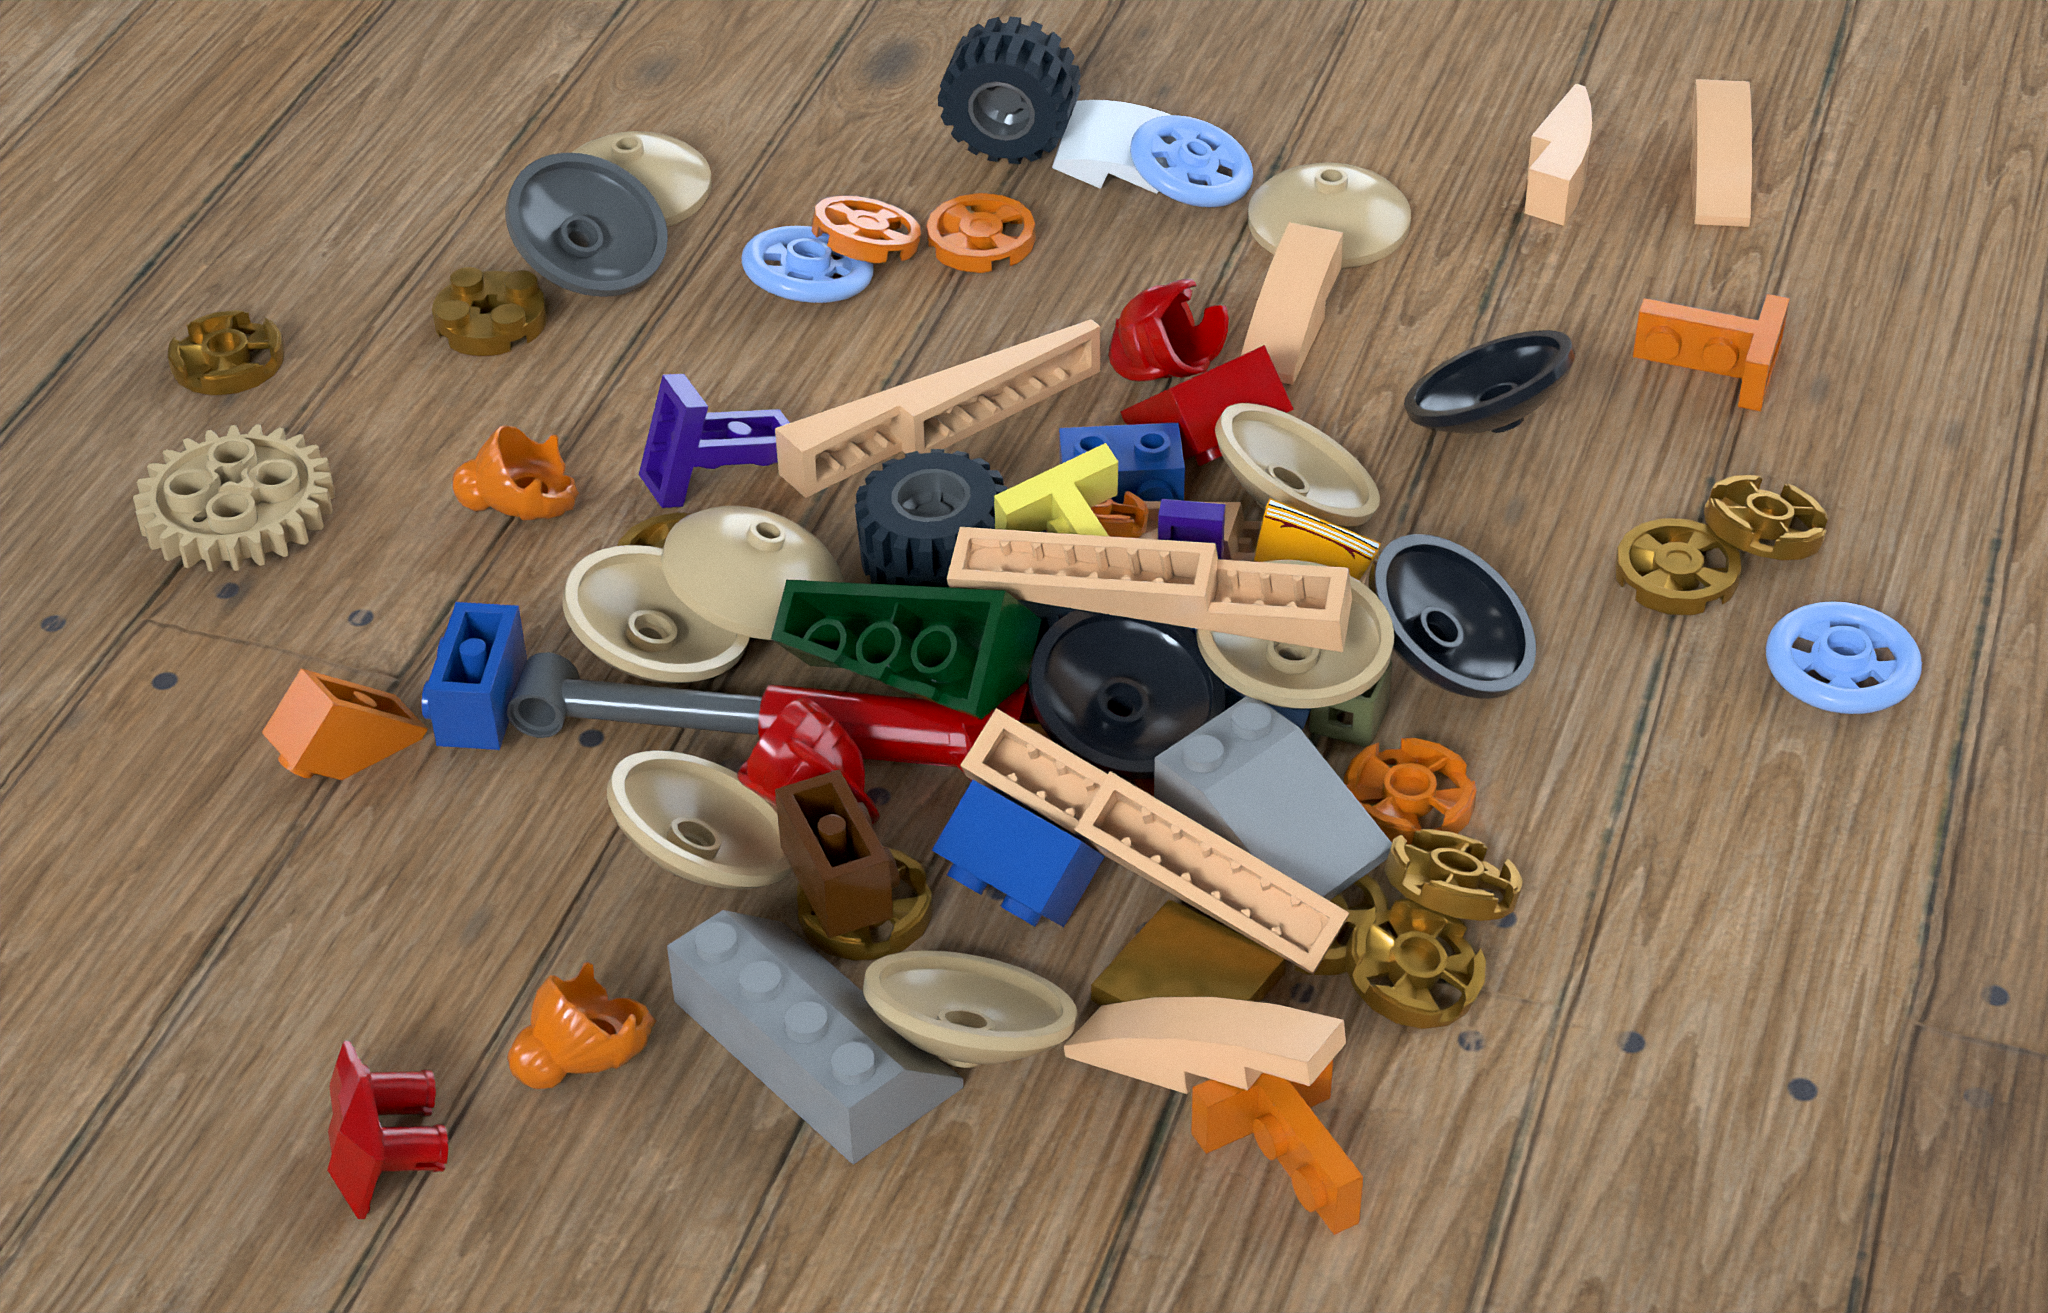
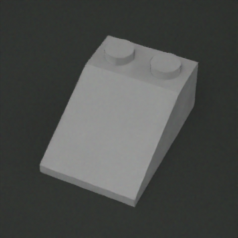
M1246 696L1155 757L1154 797L1329 901L1388 858L1392 842L1302 730L1263 701Z

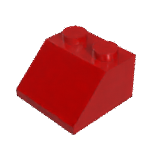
M1263 345L1120 411L1127 425L1179 423L1184 460L1194 456L1198 466H1201L1222 456L1216 438L1215 426L1227 407L1239 403H1251L1271 407L1285 413L1294 410L1266 346Z

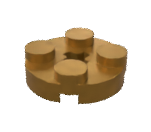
M475 267L457 269L450 275V284L437 294L432 305L435 331L439 338L441 335L448 338L451 349L473 356H494L512 351L510 342L519 340L525 335L528 344L542 333L547 322L544 294L539 288L537 276L527 270L482 272Z

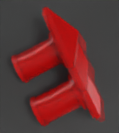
M343 1041L329 1085L333 1115L328 1129L332 1155L327 1171L357 1219H365L366 1215L370 1212L372 1195L377 1179L382 1172H443L445 1170L444 1164H447L448 1136L443 1124L419 1127H382L378 1116L420 1115L421 1117H429L432 1115V1108L435 1106L436 1097L433 1072L430 1069H423L421 1071L370 1072L369 1067L362 1064L361 1059L358 1058L351 1041Z

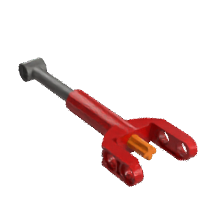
M546 652L537 653L526 661L509 701L507 715L517 730L536 738H546L557 734L563 727L566 717L751 735L759 734L760 740L787 705L794 700L807 698L814 701L838 721L853 738L864 759L956 767L964 773L960 765L996 708L980 720L921 698L773 684L768 685L763 696L760 697L580 679L577 668L568 659L558 654ZM1028 674L1027 681L996 708L1051 740L1041 725L1029 724V719H1038L1031 704ZM1109 709L1116 715L1126 717V715L1118 709Z

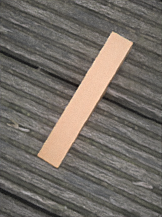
M1091 319L775 428L779 475L807 498L901 451L905 454L914 451L922 454L930 453L931 449H945L1099 373L1100 326Z
M960 527L947 575L949 588L1007 591L1017 600L1337 652L1344 651L1352 604L1349 568L1221 560L1217 556L1216 544L1203 542Z
M997 708L960 765L966 777L974 779L1079 839L1097 852L1314 975L1349 917V912L1111 771L1108 774Z

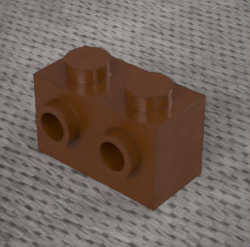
M840 769L775 789L781 849L828 939L893 918L892 888L900 885L895 859L889 848H883L874 833L872 820L865 804L857 802Z

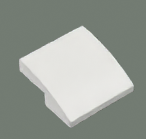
M1109 100L1077 101L1065 133L1060 140L1052 168L1100 189L1109 173L1158 194L1159 191L1147 183L1134 166L1130 145L1134 133L1142 124L1153 118L1170 114L1126 102ZM1174 137L1161 138L1169 145L1176 141ZM1155 158L1163 168H1168L1166 158Z

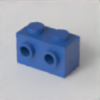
M1179 423L1059 428L1060 464L1104 443L1108 445L1118 460L1117 496L1111 498L1114 502L1123 504L1125 492L1127 491L1135 494L1143 501H1161V499L1184 501L1185 466Z
M466 602L455 603L445 635L439 641L437 658L430 678L425 682L422 692V714L425 719H431L436 746L500 750L509 723L507 715L508 704L527 661L519 606Z
M974 779L932 848V851L953 863L946 875L980 895L983 894L988 884L1007 894L1000 907L1036 927L1042 915L1064 927L1105 857L1079 839Z

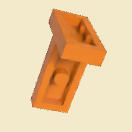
M1767 294L1759 320L1644 298L1638 315L1633 357L1741 378L1742 384L1738 407L1761 412L1781 349L1790 298Z
M1333 1060L1311 1086L1267 1073H1262L1248 1090L1212 1079L1192 1088L1191 1134L1206 1154L1254 1133L1257 1144L1263 1154L1270 1160L1277 1159L1291 1177L1293 1189L1302 1206L1309 1212L1316 1211L1334 1235L1359 1224L1363 1175L1311 1110V1107L1331 1098Z

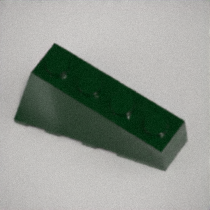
M786 579L771 639L809 666L844 668L982 720L1027 681L1041 619L1007 591Z

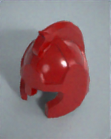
M1193 279L1176 280L1166 285H1157L1143 290L1123 308L1120 318H1116L1115 328L1109 344L1108 356L1110 364L1116 373L1125 379L1139 382L1158 378H1185L1206 372L1210 362L1220 354L1226 341L1229 324L1226 305H1214L1205 308L1202 322L1195 326L1192 312L1186 302L1191 300L1192 290L1190 288L1197 286Z
M807 698L794 700L780 712L737 773V778L743 786L777 808L775 789L840 769L857 802L865 804L872 824L880 818L875 804L864 792L865 768L859 747L834 717L814 701Z

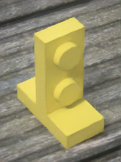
M1104 443L995 495V529L1041 532L1047 529L1048 533L1109 536L1091 508L1117 496L1118 460L1108 445Z

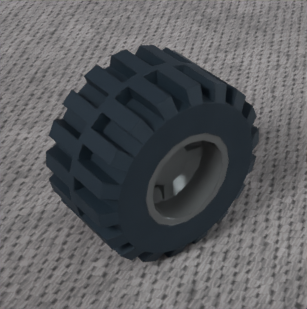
M1011 16L1007 23H1002L1000 18L996 17L988 19L985 28L979 23L970 28L967 37L963 36L957 44L939 86L941 90L938 95V106L944 108L941 114L944 125L954 127L951 132L952 137L958 143L963 140L969 144L967 150L976 156L980 151L988 155V161L999 162L1000 158H1007L1009 164H1021L1023 157H1026L1032 162L1040 159L1043 151L1050 153L1057 146L1059 138L1062 139L1079 96L1081 85L1078 82L1081 74L1079 66L1072 65L1075 56L1071 49L1059 46L1062 38L1055 32H1051L1049 35L1042 32V24L1032 21L1030 26L1021 23L1020 17Z
M931 449L930 453L919 454L918 451L906 453L905 458L900 460L892 458L882 463L883 470H873L865 478L866 485L859 486L856 493L857 503L854 505L865 576L870 575L871 584L949 588L947 575L960 527L995 529L994 496L1007 490V486H1004L1003 477L998 470H990V464L981 458L969 459V453L956 451L950 454L944 453V449Z

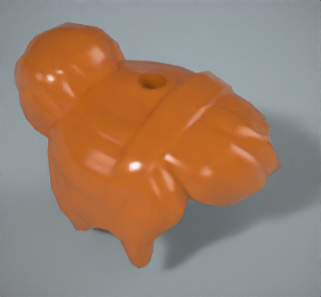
M508 425L499 426L480 448L476 459H471L459 466L453 473L452 479L454 494L463 506L477 512L485 511L491 506L506 515L520 517L521 520L550 519L561 516L565 511L573 510L575 499L579 494L574 478L564 475L565 463L559 453L557 435L553 434L546 442L538 443L528 438L523 431L515 426Z
M585 962L578 975L573 979L561 980L555 975H550L537 990L532 1006L531 1025L525 1027L517 1034L508 1052L509 1068L517 1080L533 1089L553 1088L564 1080L567 1073L585 1074L597 1073L610 1068L617 1069L628 1063L632 1057L636 1056L647 1046L652 1028L657 1020L650 1014L645 1005L631 998L609 1000L606 988L594 978L593 964Z

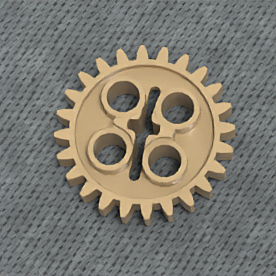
M256 424L248 434L240 435L238 427L232 425L228 430L227 436L220 438L212 430H207L205 434L206 441L200 444L189 438L183 439L185 451L181 453L167 449L163 451L165 464H149L147 469L150 478L138 479L137 485L140 494L133 496L142 536H147L149 547L152 550L162 548L164 559L167 561L181 555L185 568H190L201 559L206 560L208 571L213 572L221 561H230L233 570L237 571L241 568L243 559L252 557L259 566L265 565V553L274 551L283 557L288 556L286 543L290 541L306 545L309 542L306 529L322 530L324 528L322 515L332 514L333 509L330 499L335 498V491L327 457L321 458L319 447L316 444L306 447L304 436L301 434L286 440L284 428L281 427L265 436L263 435L261 425Z

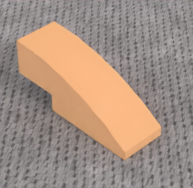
M1696 79L1691 109L1693 146L1690 159L1694 224L1749 227L1752 193L1750 82Z
M1575 84L1532 135L1524 214L1564 226L1578 205L1585 185L1592 132L1591 103L1585 86Z
M1289 222L1277 247L1257 300L1241 355L1265 345L1282 383L1294 384L1325 319L1326 299L1341 270L1343 232Z

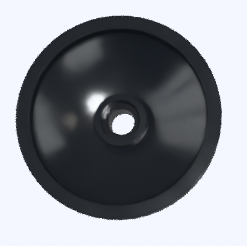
M1553 330L1522 332L1486 342L1452 357L1419 379L1405 397V409L1412 422L1434 431L1473 434L1490 430L1494 433L1511 430L1520 425L1526 415L1539 408L1563 382L1575 359L1574 347L1568 335Z
M1412 534L1397 538L1389 543L1375 558L1369 573V589L1382 601L1391 617L1394 628L1393 650L1413 671L1446 691L1479 699H1491L1507 695L1528 677L1536 658V640L1531 621L1516 593L1487 562L1457 543L1425 534Z
M1077 609L1059 619L1045 633L1035 651L1029 671L1028 683L1031 704L1039 723L1051 740L1107 774L1111 771L1122 778H1154L1156 756L1225 710L1226 695L1224 682L1205 662L1198 647L1196 634L1188 627ZM1109 709H1118L1122 711L1126 715V717L1116 715Z

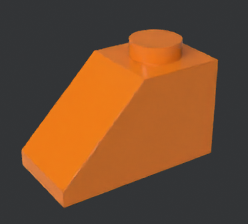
M301 668L263 729L262 734L280 753L278 757L280 764L290 772L307 779L312 778L314 774L344 780L422 740L428 728L395 694Z

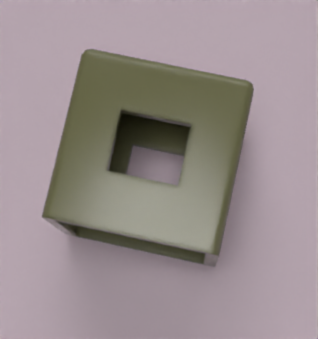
M1390 660L1385 673L1379 681L1361 695L1339 704L1310 709L1309 731L1363 747L1370 746L1389 708L1392 661ZM1342 712L1354 713L1353 725L1341 723L1337 716Z

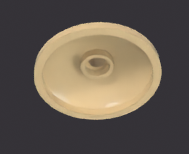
M644 131L620 132L591 140L572 152L605 159L632 174L649 190L657 201L665 218L667 228L684 221L697 212L704 205L711 192L712 179L707 160L687 143L669 135Z
M1310 163L1284 170L1263 183L1255 191L1249 202L1248 225L1255 240L1273 255H1275L1289 222L1343 232L1342 269L1376 262L1397 250L1409 234L1411 209L1406 197L1396 186L1371 170L1344 163Z
M1251 403L1231 405L1224 410L1218 419L1215 433L1220 452L1238 482L1264 511L1269 498L1342 528H1348L1368 522L1379 507L1380 495L1378 489L1366 469L1345 448L1312 425L1280 410Z
M719 506L686 516L676 523L668 533L661 554V564L665 579L676 596L687 607L702 618L723 629L758 639L772 640L771 636L786 579L844 582L837 562L823 543L811 532L783 516L753 507Z
M640 545L610 547L586 556L572 569L566 581L562 598L567 622L579 640L595 656L621 672L640 679L660 683L696 682L726 672L742 658L746 650L749 636L731 632L707 621L687 607L676 596L665 579L662 570V548Z
M1300 560L1266 561L1267 563L1325 566ZM1350 576L1352 604L1343 652L1196 629V637L1201 655L1207 665L1223 682L1248 697L1263 701L1265 704L1291 709H1313L1353 699L1379 681L1385 673L1392 656L1394 628L1388 610L1377 595L1359 580Z
M671 751L635 753L621 760L615 767L607 785V799L612 813L628 839L666 871L697 884L737 890L770 885L784 879L791 872L792 868L780 846L777 808L743 786L737 778L736 772L706 759Z
M908 951L887 955L869 965L863 983L865 999L885 1024L914 1046L936 1055L942 1062L956 1067L970 1068L978 1064H1003L1049 1051L1072 1034L1077 1017V1009L1073 1000L1061 988L1047 979L1005 962L970 954L946 951Z

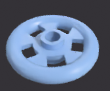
M1160 116L1142 124L1132 137L1130 153L1139 174L1157 191L1176 201L1199 207H1221L1238 201L1251 187L1253 167L1247 152L1231 135L1208 122L1187 116ZM1174 137L1176 141L1169 145L1161 138ZM1155 158H1166L1168 168H1163ZM1218 166L1231 169L1232 177L1216 172Z
M784 226L761 232L745 245L741 257L745 273L757 286L776 296L807 303H827L851 298L862 292L869 285L874 272L873 263L855 260L832 251L827 246L829 234L822 233V236L816 238L812 233L811 226ZM831 254H834L842 259L834 260L831 257ZM764 260L780 261V266L767 265ZM834 273L843 276L837 279L831 278L834 275Z
M1819 602L1795 609L1782 617L1774 625L1766 642L1767 663L1779 684L1787 692L1804 703L1830 712L1865 714L1887 709L1904 700L1914 690L1922 671L1920 650L1909 632L1886 614L1854 603ZM1800 637L1815 643L1812 646L1811 653L1792 648L1794 641ZM1888 647L1895 659L1877 661L1874 649ZM1810 670H1815L1819 675L1830 680L1828 684L1823 683L1807 673ZM1870 676L1879 682L1877 685L1859 688L1855 684L1866 680Z

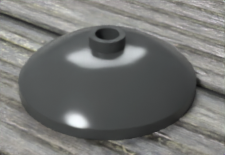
M582 153L548 155L526 166L516 177L508 193L505 219L515 247L534 270L562 288L583 295L599 297L626 294L647 283L663 261L667 249L668 234L665 218L657 201L637 178L610 161Z

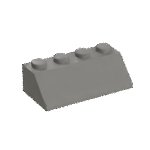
M722 910L667 945L675 1003L853 1165L964 1088L963 1078L942 1062L936 1055L914 1046L885 1024L873 1011L865 999L863 991L783 922Z

